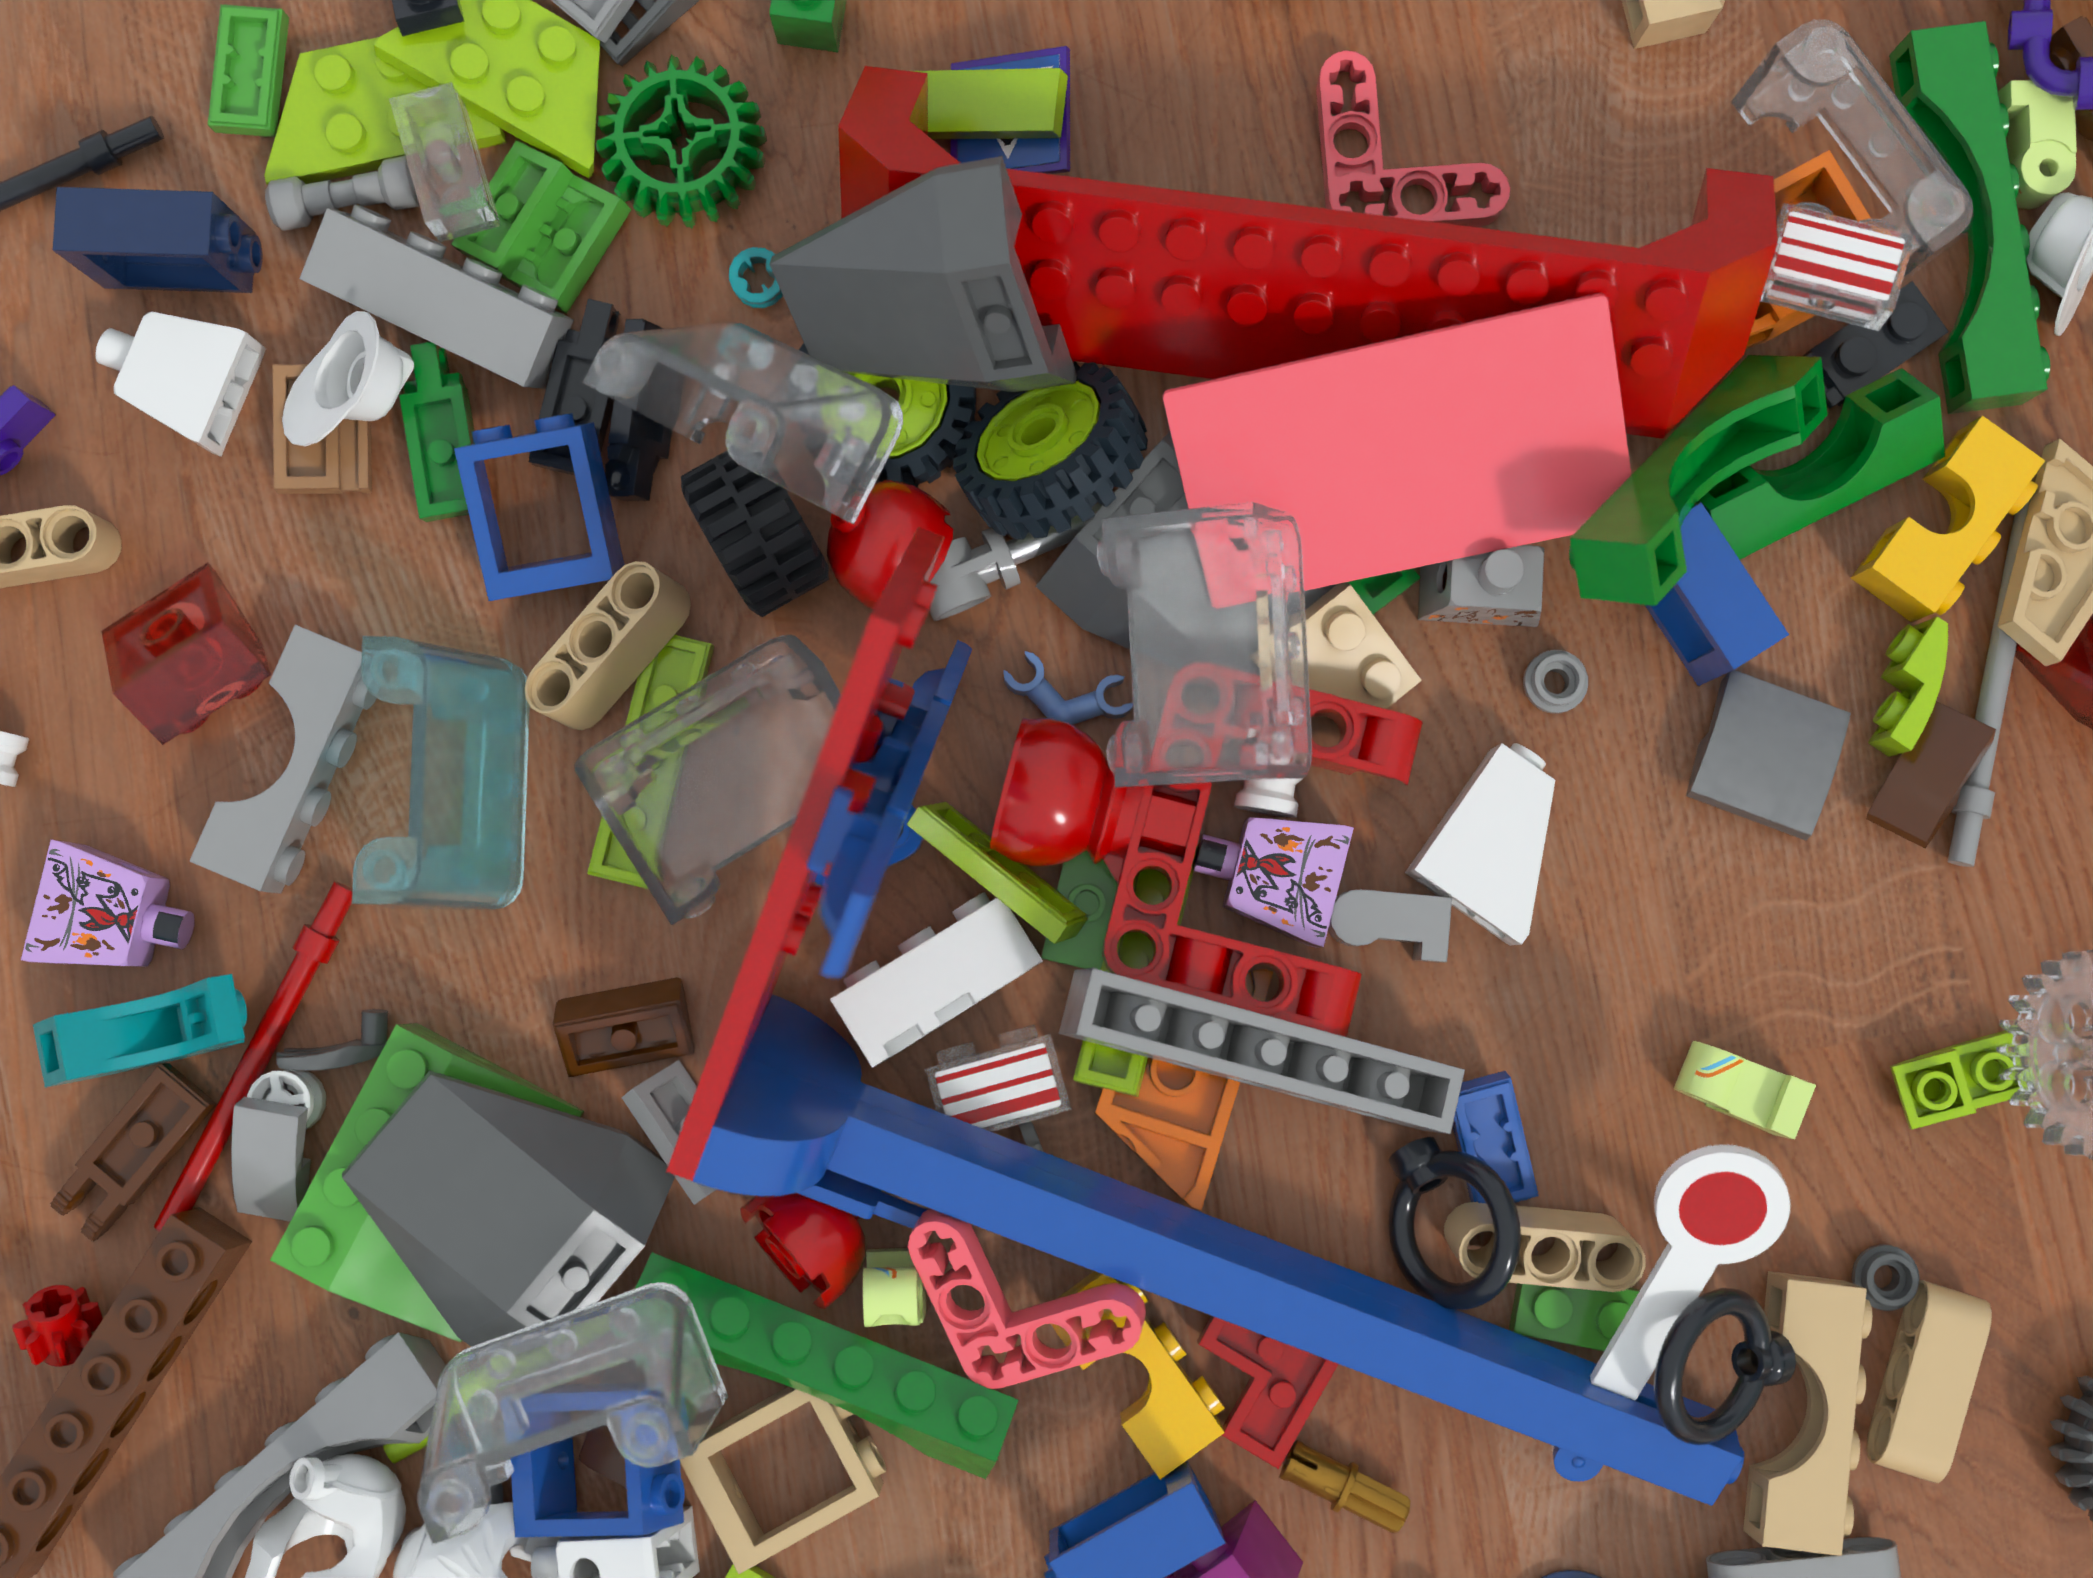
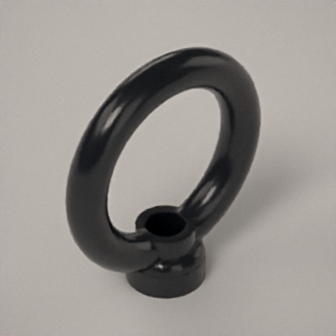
M1424 1137L1406 1144L1389 1158V1163L1400 1180L1394 1191L1389 1210V1237L1395 1260L1409 1284L1424 1298L1432 1300L1445 1308L1455 1310H1467L1484 1305L1494 1299L1506 1287L1518 1262L1521 1246V1227L1514 1199L1498 1173L1481 1159L1459 1151H1441L1434 1137ZM1448 1177H1457L1468 1182L1481 1194L1489 1208L1494 1227V1245L1488 1264L1476 1278L1464 1283H1452L1435 1274L1424 1261L1415 1237V1211L1421 1195L1439 1187Z
M1720 1288L1701 1295L1691 1302L1675 1320L1658 1356L1654 1377V1398L1663 1425L1675 1438L1688 1444L1707 1445L1722 1440L1734 1432L1749 1416L1764 1386L1784 1384L1791 1379L1796 1368L1794 1349L1784 1335L1771 1331L1763 1308L1755 1298L1746 1292L1733 1288ZM1732 1315L1739 1320L1744 1333V1341L1734 1347L1731 1356L1732 1366L1738 1375V1379L1728 1397L1717 1409L1704 1417H1693L1687 1412L1682 1396L1683 1374L1688 1356L1696 1340L1712 1322L1722 1316Z

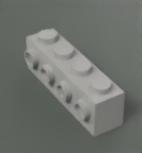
M355 204L351 213L331 208L326 209L299 279L523 387L546 389L558 340L564 341L567 331L571 329L574 319L555 311L558 303L556 298L527 285H522L519 293L500 285L502 273L470 258H466L463 266L443 257L447 248L445 245L413 231H410L408 238L404 239L388 231L391 223L389 218Z

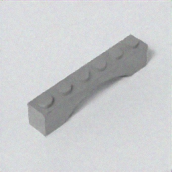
M400 1332L381 1339L367 1351L364 1363L348 1377L336 1380L322 1389L315 1398L316 1404L297 1421L287 1423L275 1430L266 1439L264 1444L266 1448L246 1465L234 1468L223 1475L214 1486L215 1492L196 1509L188 1510L170 1521L164 1529L165 1536L145 1553L135 1555L123 1562L114 1571L113 1578H232L245 1548L264 1520L291 1492L289 1483L290 1473L298 1459L318 1458L324 1461L337 1455L353 1454L387 1444L420 1443L469 1400L428 1339Z

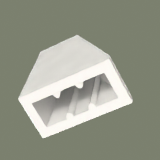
M1501 743L1489 750L1405 872L1437 896L1451 897L1453 907L1509 946L1522 945L1530 932L1556 781L1542 771L1546 765L1543 759L1528 748L1517 743H1513L1511 748Z

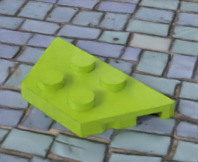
M460 0L464 22L407 36H402L399 27H396L378 37L374 43L376 57L460 105L459 96L466 109L590 179L594 172L600 60L599 39L532 0Z
M376 37L299 54L264 176L267 185L272 180L293 176L305 184L378 170L383 160L405 156L392 110L406 129L414 161L416 162L472 151L473 148L460 105L376 57L374 51V43L378 39ZM467 109L479 149L507 143L501 128Z

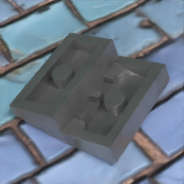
M1733 670L1728 672L1721 680L1709 732L1698 745L1686 796L1800 839H1809L1812 836L1828 795L1842 751L1851 713L1739 671Z

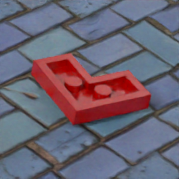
M1211 1316L1197 1339L1198 1345L1251 1376L1222 1426L1225 1432L1222 1436L1279 1469L1339 1364Z

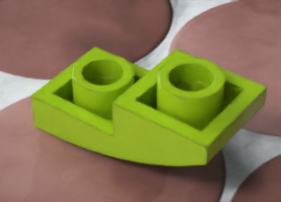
M1938 616L1914 627L1910 624L1906 625L1896 635L1886 651V656L1892 660L1881 675V678L1899 689L1901 693L1898 691L1892 692L1878 708L1873 718V722L1878 725V728L1868 744L1888 757L1912 751L1928 722L1937 700L1945 671L1948 649V623Z
M2005 1030L1955 1044L1890 1066L1906 1121L1911 1130L1976 1113L1975 1109L2034 1094L2016 1033L2012 1030Z

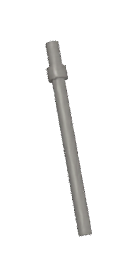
M2030 500L2020 511L2014 514L1975 720L1995 728L1996 732L1992 745L1961 788L1958 802L1951 811V813L1956 814L1947 862L1954 865L1974 867L1983 819H1990L1995 792L1989 790L2017 646V642L1998 627V622Z

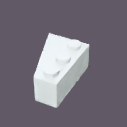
M983 892L952 912L958 922L938 934L934 933L931 926L923 929L898 946L903 954L902 956L880 968L875 960L843 980L847 989L830 1000L871 1067H875L1043 962L1007 905L998 898L990 901L986 893Z

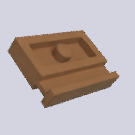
M272 364L274 490L278 494H343V492L355 491L372 493L371 421L343 419L333 431L317 443L306 447L292 444L284 435L282 423L284 406L294 382L308 364Z

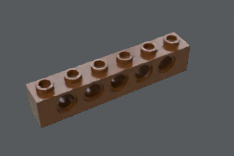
M198 1207L170 1215L0 1476V1578H31L39 1572L252 1243L251 1240L202 1208Z

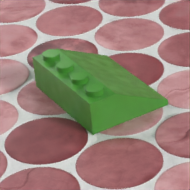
M418 1023L396 1024L270 1261L329 1292L447 1338L462 1342L463 1340L456 1336L343 1180V1171L429 1071L578 1117H582L584 1110Z

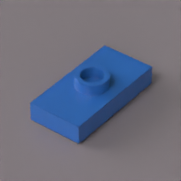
M1501 1071L1462 1082L1452 1125L1458 1151L1473 1155L1492 1167L1508 1187L1515 1203L1538 1197L1537 1185L1511 1077L1506 1071ZM1466 1182L1470 1201L1486 1203L1481 1194L1471 1184Z

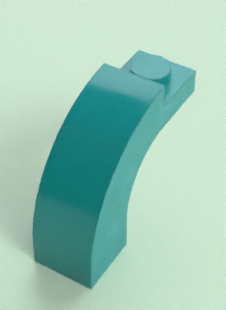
M227 974L205 978L183 988L148 998L54 1015L33 1024L44 1086L47 1088L131 1071L244 1043L243 1027L247 1021V1007L242 993L235 989L233 975Z

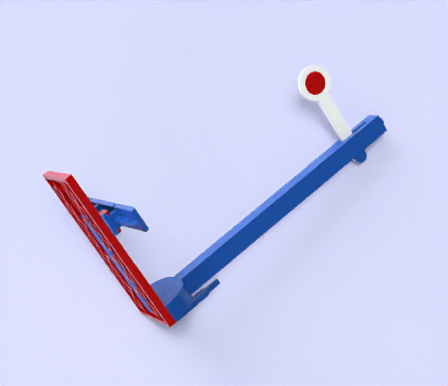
M918 527L869 618L666 1172L707 1187L737 1194L781 1196L798 1193L864 1219H871L872 1215L875 1214L913 1229L920 1216L927 1209L882 1193L881 1190L1548 1443L1552 1447L1556 1471L1567 1480L1576 1482L1589 1480L1600 1472L1603 1465L1713 1506L1725 1485L1734 1483L1743 1467L1744 1450L1740 1446L1736 1430L1722 1440L1707 1445H1692L1680 1441L1663 1425L1655 1404L1654 1385L1647 1383L1656 1368L1661 1347L1671 1326L1682 1311L1698 1298L1717 1265L1737 1263L1753 1258L1767 1250L1783 1233L1790 1215V1196L1781 1173L1763 1155L1740 1146L1713 1145L1699 1148L1682 1156L1665 1171L1655 1191L1654 1209L1659 1229L1668 1244L1596 1364L1461 1311L1445 1308L1427 1298L862 1083L859 1059L851 1046L838 1032L802 1007L773 995L787 954L796 956L820 897V916L833 938L820 974L833 978H839L845 974L972 652V648L969 645L957 640L946 668L926 671L914 682L912 687L892 679L902 648L906 647L912 650L938 588V585L929 582L928 579L944 537ZM818 873L827 876L823 887L814 884ZM1683 1397L1685 1408L1693 1417H1704L1715 1410Z

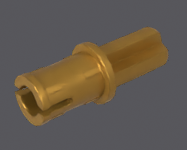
M1298 1439L1293 1443L1285 1459L1289 1462L1287 1465L1284 1464L1282 1466L1280 1479L1288 1480L1331 1502L1330 1510L1338 1513L1343 1508L1391 1533H1398L1410 1512L1411 1501L1407 1496L1358 1472L1359 1465L1354 1462H1350L1346 1466L1304 1445Z

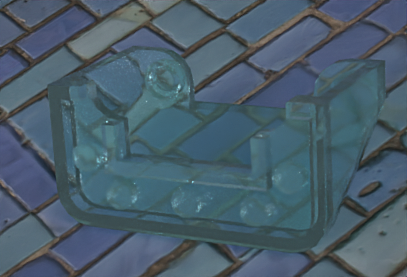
M363 636L361 671L363 683L368 691L383 702L396 705H413L408 837L379 838L362 848L356 857L353 868L352 904L394 909L496 910L506 907L517 898L524 881L530 705L525 696L527 676L520 667L505 658L400 637Z

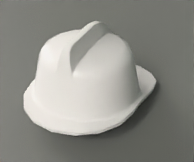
M2060 193L2055 196L2035 223L2029 234L2030 248L2026 259L2031 274L2062 299L2055 321L2054 334L2056 336H2060L2070 323L2093 273V198L2072 193Z
M363 311L352 313L344 319L331 340L305 367L294 382L284 406L282 417L284 435L292 444L306 447L321 441L343 419L360 421L379 420L393 407L399 392L414 369L413 359L406 352L396 348L391 342L379 336L376 320L370 313Z

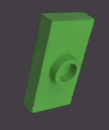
M221 4L208 126L215 133L276 136L289 17L283 9Z
M1087 850L1070 861L1063 862L1057 891L1086 913L1088 920L1077 936L1056 944L1046 938L1041 959L1083 969L1095 968L1101 970L1103 940L1117 883L1104 861L1093 864Z

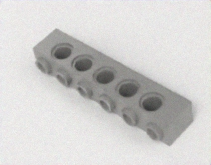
M1095 968L1074 970L1058 1033L1421 1131L1451 1134L1465 1072L1461 1068Z

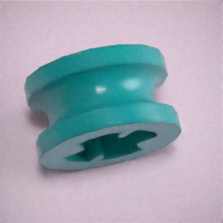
M751 247L743 250L733 259L729 268V281L733 291L744 304L750 307L766 308L776 304L783 297L769 265L772 256L775 255L772 251L761 247ZM754 264H766L769 276L775 278L772 286L768 289L762 284L764 292L751 293L748 281L742 278L745 270L749 268L752 272H755Z

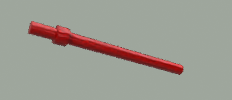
M334 881L311 925L304 924L292 947L297 953L154 1224V1228L159 1232L171 1214L190 1210L197 1201L232 1134L234 1105L243 1097H247L251 1085L263 1075L320 964L329 963L340 942L335 935L358 893L354 889Z

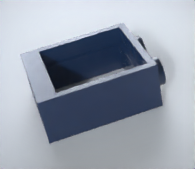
M57 187L52 250L103 288L252 293L253 275L258 273L262 266L263 253L261 241L256 232L213 192Z

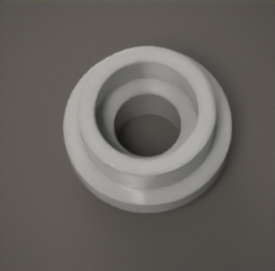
M1549 650L1535 657L1527 666L1523 678L1524 691L1529 701L1539 710L1552 714L1564 713L1576 707L1585 697L1588 689V674L1583 663L1575 655L1563 650ZM1547 672H1557L1563 677L1565 686L1561 693L1555 694L1547 690L1544 684Z

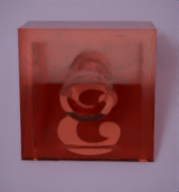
M208 562L101 631L112 693L162 745L179 734H188L195 731L205 723L210 714L233 699H242L249 696L258 689L265 678L271 675L261 641L216 571Z

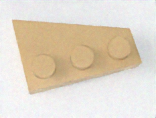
M2061 439L2044 446L2041 458L2045 462L2038 470L2035 483L2038 487L2030 499L1998 622V627L2045 667L2062 661L2093 614V466Z

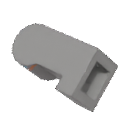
M1363 889L1351 890L1336 896L1328 932L1337 942L1347 946L1368 945L1375 940L1414 943L1412 960L1437 963L1447 962L1452 898Z

